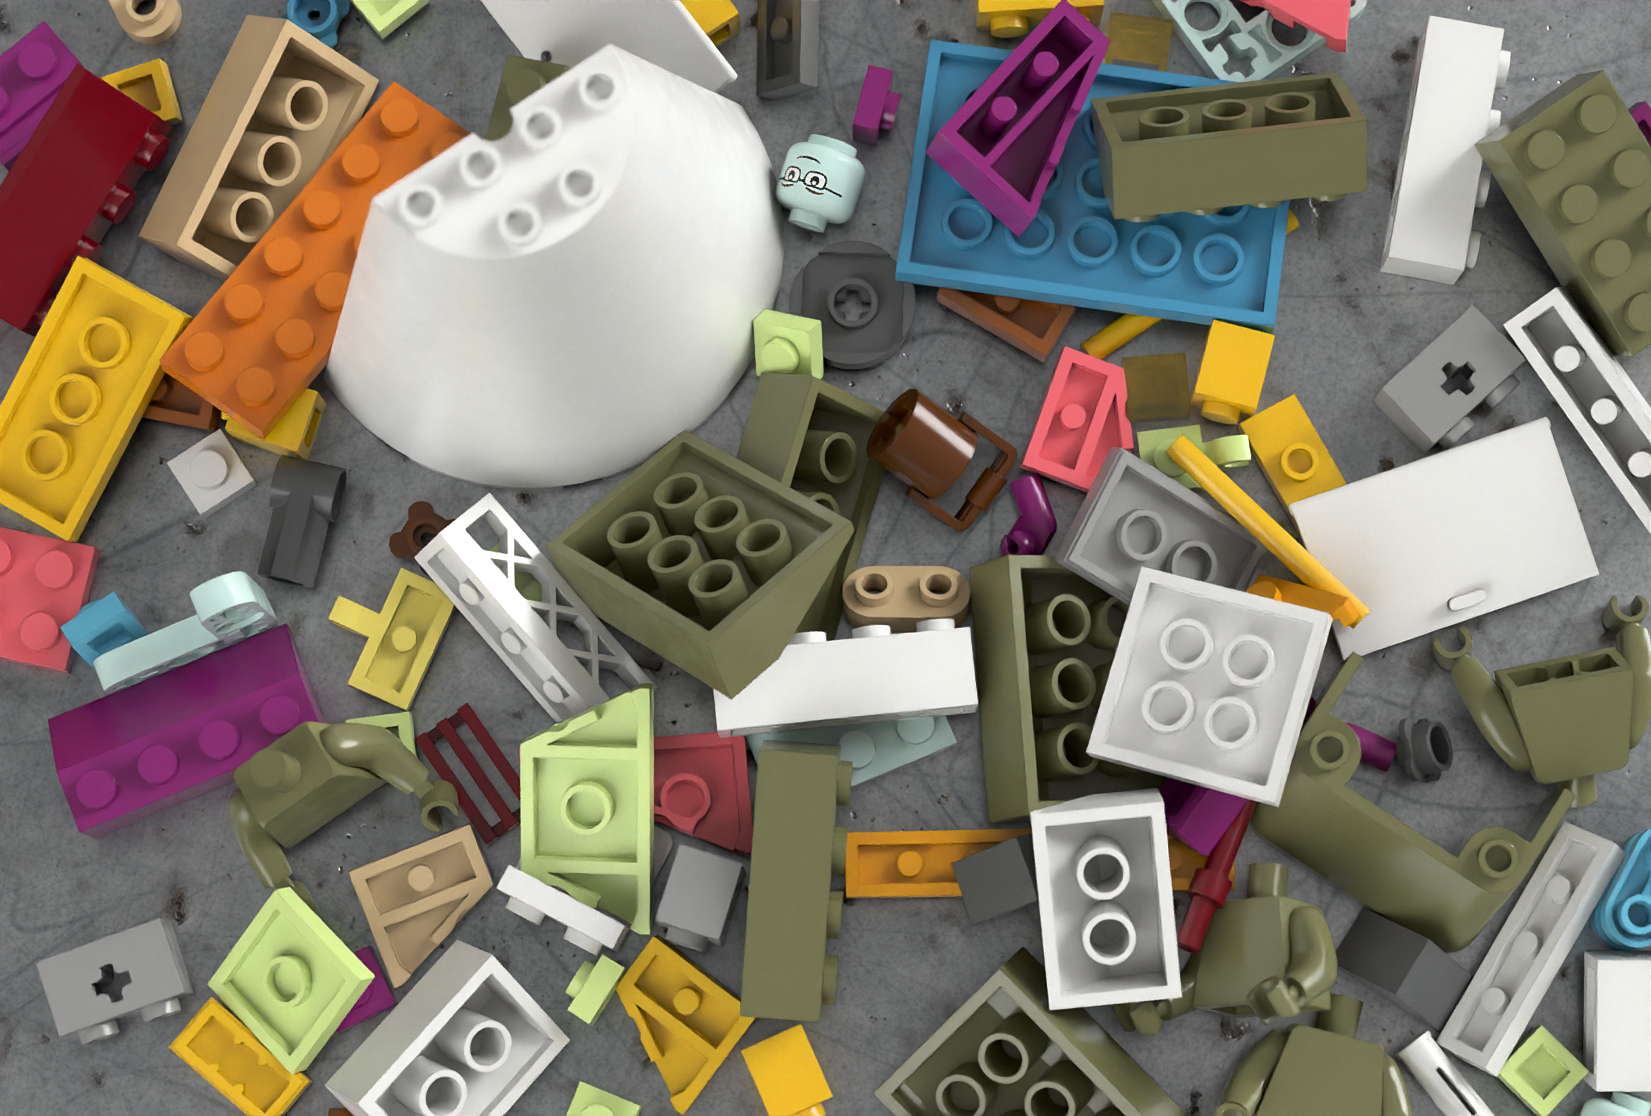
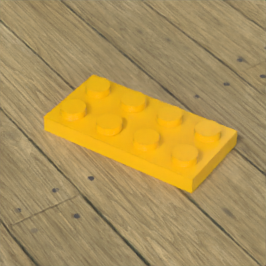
M77 256L0 405V503L64 540L77 542L165 374L160 365V358L191 323L194 317L93 261Z

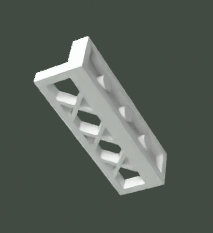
M488 493L442 530L414 557L556 723H560L610 699L599 686V668L615 671L630 689L643 683H653L491 493ZM483 517L500 537V553L482 550L467 533L466 529ZM514 571L531 573L542 586V602L523 598L514 587ZM556 619L573 622L583 633L584 651L566 648L557 637Z

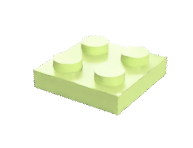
M290 887L274 890L207 985L291 1074L307 1070L375 976Z

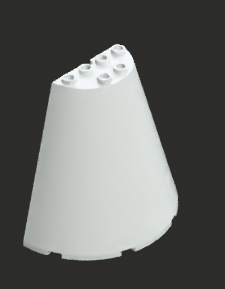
M612 44L601 49L512 107L510 112L513 116V125L508 135L498 141H485L475 133H472L372 199L323 380L344 408L370 433L376 437L378 436L389 446L408 456L411 461L425 468L468 483L516 491L564 489L563 486L583 483L598 478L603 480L610 479L640 467L682 431L686 430L692 434L697 431L723 406L729 398L730 391L741 379L749 364L755 360L753 320L764 309L775 311L784 263L782 207L775 197L777 183L761 138L742 105Z

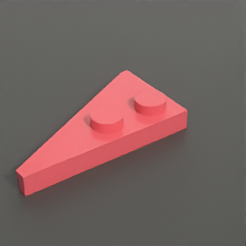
M718 732L654 737V822L740 856L751 857L753 822L745 736L719 738Z

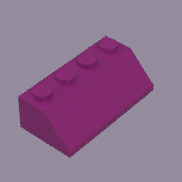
M286 623L48 719L56 772L78 831L96 839L234 783L235 780L232 775L234 770L252 758L258 751L268 747L299 724L307 721L326 723V720L290 628Z

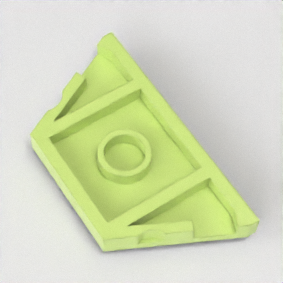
M643 683L527 737L520 744L521 871L549 886L554 885L565 889L570 897L593 909L598 906L632 924L630 929L639 934L650 935L654 929V683Z

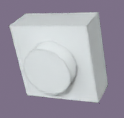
M218 429L167 462L193 505L204 519L258 485L221 429Z

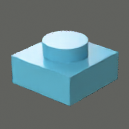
M114 591L103 599L86 604L78 611L76 617L60 627L70 645L94 670L93 661L99 656L148 635L138 617Z

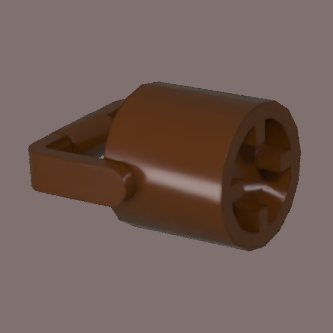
M917 389L905 391L890 404L875 425L866 448L867 456L910 486L905 493L906 496L958 531L968 529L981 510L987 511L1006 484L1007 480L1004 478L1017 460L1016 449L965 411L961 413L959 418H956ZM977 433H979L1000 448L1001 452L989 468L986 467L966 495L965 498L967 500L955 517H953L929 499H935L944 494L961 476L976 449Z

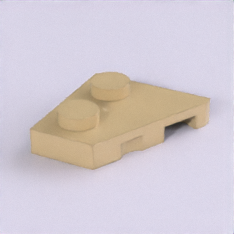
M471 822L351 869L348 872L394 988L403 985L420 964L494 884Z

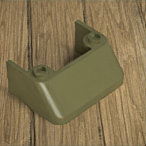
M1352 652L1339 664L1315 701V708L1301 727L1279 807L1257 801L1250 819V825L1254 833L1263 842L1366 909L1430 939L1445 953L1460 951L1475 940L1525 878L1576 795L1564 788L1546 797L1521 836L1503 827H1488L1476 832L1467 840L1458 856L1455 857L1346 786L1359 765L1361 744L1354 730L1329 712L1364 660L1363 657Z

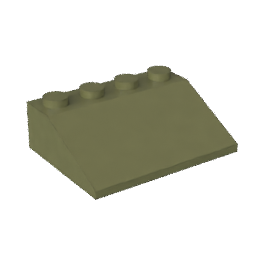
M684 430L547 543L545 547L555 569L596 616L732 700L780 658L855 530L852 522Z
M1006 555L969 568L989 823L1031 822L1030 812L1092 794L1152 788L1160 790L1168 779L1165 776L1094 758L1086 752L1130 606L1054 561L1055 556Z
M1024 946L990 977L874 1092L879 1100L895 1116H1188L1083 1007L1049 1009L1045 968Z

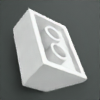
M1158 788L1092 794L1030 812L1049 1009L1057 1010L1182 997L1164 801Z
M456 940L324 1086L354 1116H504L566 1046L570 1039L492 954Z

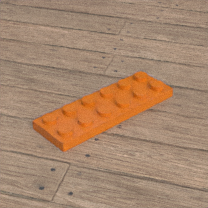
M393 81L160 358L162 370L265 440L328 363L372 199L472 133Z

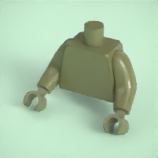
M1615 595L1612 596L1605 607L1602 619L1605 627L1616 635V649L1610 647L1494 671L1495 680L1479 660L1471 658L1472 636L1467 628L1457 627V636L1460 643L1464 646L1458 652L1446 651L1441 646L1438 636L1434 637L1433 653L1435 660L1441 667L1451 670L1450 676L1487 742L1514 770L1518 772L1529 771L1538 784L1557 782L1558 791L1566 788L1574 793L1576 797L1569 808H1582L1596 803L1598 795L1595 774L1619 770L1625 767L1629 759V750L1638 745L1647 729L1651 717V640L1648 630L1640 626L1649 609L1647 599L1643 596L1636 595L1631 602L1632 617L1621 613L1618 609V599Z
M307 721L299 724L268 747L258 751L252 758L234 770L232 775L239 788L230 796L228 810L233 834L264 888L273 887L274 890L290 887L317 915V909L309 888L303 882L291 881L289 878L293 871L282 846L286 849H291L386 782H389L406 795L413 792L419 798L422 824L431 831L440 832L443 830L442 816L436 809V806H446L453 814L459 816V801L457 790L453 784L444 780L430 782L427 779L429 770L389 730L380 726L360 723L329 724Z
M1264 862L1250 864L1247 899L1226 901L1223 909H1215L1199 953H1193L1186 966L1180 972L1182 997L1114 1004L1113 1010L1123 1030L1132 1032L1137 1028L1138 1032L1143 1035H1154L1161 1030L1163 1026L1162 1020L1168 1021L1197 1009L1234 1018L1258 1017L1265 1026L1271 1024L1279 1015L1284 1018H1290L1298 1013L1330 1010V987L1337 978V957L1332 934L1323 912L1319 906L1287 897V866Z
M1330 993V1010L1321 1011L1317 1029L1295 1023L1288 1025L1286 1029L1276 1028L1268 1032L1251 1048L1227 1080L1217 1110L1213 1116H1413L1403 1076L1396 1062L1390 1056L1385 1055L1384 1046L1355 1039L1364 1002Z

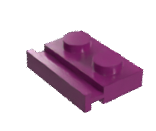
M45 21L0 56V162L8 171L12 168L76 64L84 68Z

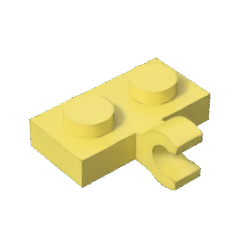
M401 568L380 614L338 596L328 620L337 627L368 639L347 683L350 687L403 711H409L456 609V606L435 582Z

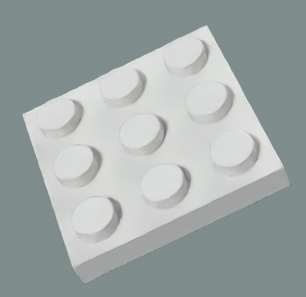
M1141 567L1086 752L1091 757L1279 807L1333 619L1330 613Z

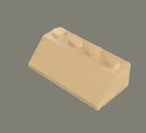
M247 14L138 237L180 262L225 282L359 123L380 80L288 19Z

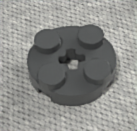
M843 241L831 244L819 251V255L811 259L795 276L790 292V314L821 320L823 362L828 365L842 369H863L875 366L884 360H889L896 356L901 345L911 332L916 310V295L913 283L895 281L897 262L890 257L888 252L877 245L863 241ZM848 290L859 291L860 300L871 303L870 311L860 313L859 320L856 321L846 320L845 313L836 311L834 307L835 301H844L846 299Z

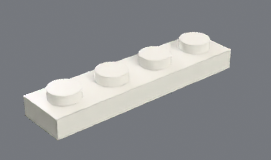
M1565 821L1563 822L1437 1039L1436 1043L1447 1053L1495 1077L1499 1075L1626 855L1616 843Z

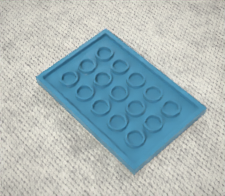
M930 39L895 281L1211 325L1214 319L1272 334L1276 321L1290 200H1285L1282 205L1274 208H1257L1249 204L1223 207L1221 211L1211 215H1194L1187 211L1160 214L1158 218L1149 222H1130L1124 218L1114 219L1103 191L1091 113V99L1238 82L1101 63L1083 107L1065 143L1061 158L1042 196L1035 218L1018 238L925 153L938 131L1013 51Z

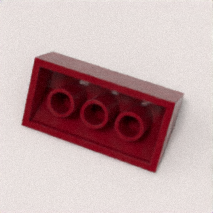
M76 64L0 185V319L36 337L77 256L87 258L96 264L98 263L103 251V246L100 245L101 240L112 223L118 224L128 215L136 199V192L133 189L146 169L151 171L161 162L170 143L167 135L172 126L79 64Z

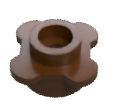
M426 501L415 502L409 507L408 521L401 532L394 533L389 540V547L394 556L397 558L408 557L418 565L420 564L414 557L427 545L422 543V535L430 533L434 539L442 530L456 520H446L434 513L433 506ZM420 565L422 572L425 575H428L427 572Z

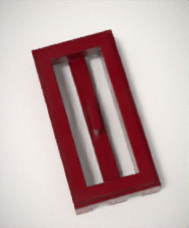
M466 703L457 709L458 712L454 715L444 718L436 724L435 728L415 738V741L441 779L448 781L456 788L460 807L486 845L489 846L521 824V807L513 813L511 812L456 730L465 724L468 725L519 801L520 778L471 706ZM444 738L501 819L494 826L491 827L435 746Z

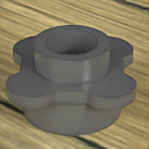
M1405 718L1400 721L1396 751L1401 766L1414 782L1421 781L1423 776H1426L1430 782L1439 780L1441 772L1448 770L1453 760L1452 743L1446 728L1441 722L1437 720L1429 721L1427 718L1419 719L1417 723H1414L1411 718Z

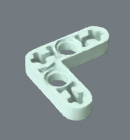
M1152 0L1208 78L1234 82L1273 79L1326 43L1325 37L1305 27L1306 38L1300 44L1295 46L1283 45L1272 34L1271 25L1276 19L1272 18L1268 10L1263 11L1246 23L1230 0H1177L1175 3L1171 0ZM1351 0L1349 26L1361 16L1367 0ZM1197 1L1210 3L1218 11L1219 23L1208 31L1193 29L1185 19V9ZM1228 29L1232 30L1234 34L1229 36L1226 46L1237 59L1244 58L1245 56L1252 59L1248 69L1249 77L1245 78L1239 71L1231 75L1225 72L1229 57L1220 43L1212 52H1209L1206 47L1217 43Z
M242 571L228 573L197 586L190 592V598L196 610V615L106 652L93 661L104 692L108 694L115 693L272 628L277 624V619L266 592L250 576Z

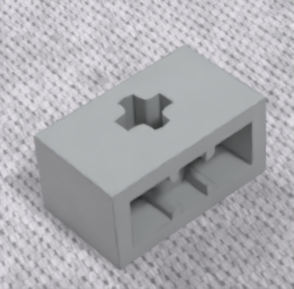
M1473 304L1388 381L1372 401L1424 456L1438 443L1445 450H1449L1475 426L1467 417L1484 401L1494 409L1521 384L1513 374L1527 359ZM1458 375L1465 384L1460 390L1458 389L1448 395L1441 386L1446 379L1450 380Z
M679 844L655 919L662 928L668 929L665 939L669 940V943L706 954L709 943L723 947L746 876L743 863Z
M162 918L154 919L35 962L59 1037L72 1039L80 1037L82 1046L119 1034L120 1031L117 1023L137 1015H142L144 1023H150L182 1011L179 1000L196 995L172 922ZM114 970L117 973L129 975L132 983L122 988L123 999L119 996L106 994L104 986L114 982Z

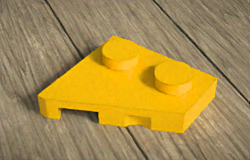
M658 934L652 937L615 987L628 1015L634 1018L641 1032L640 1040L651 1062L655 1061L672 1095L670 1100L675 1110L684 1115L757 1017L740 1016L741 997Z

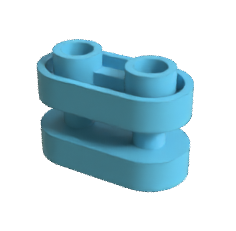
M1651 828L1631 836L1623 844L1621 849L1626 855L1590 915V927L1594 936L1603 946L1613 951H1632L1651 946Z

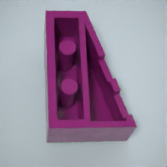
M1061 0L952 116L938 131L925 152L1018 238L1035 218L1045 189L1061 158L1071 129L1083 107L1111 42L1067 0Z

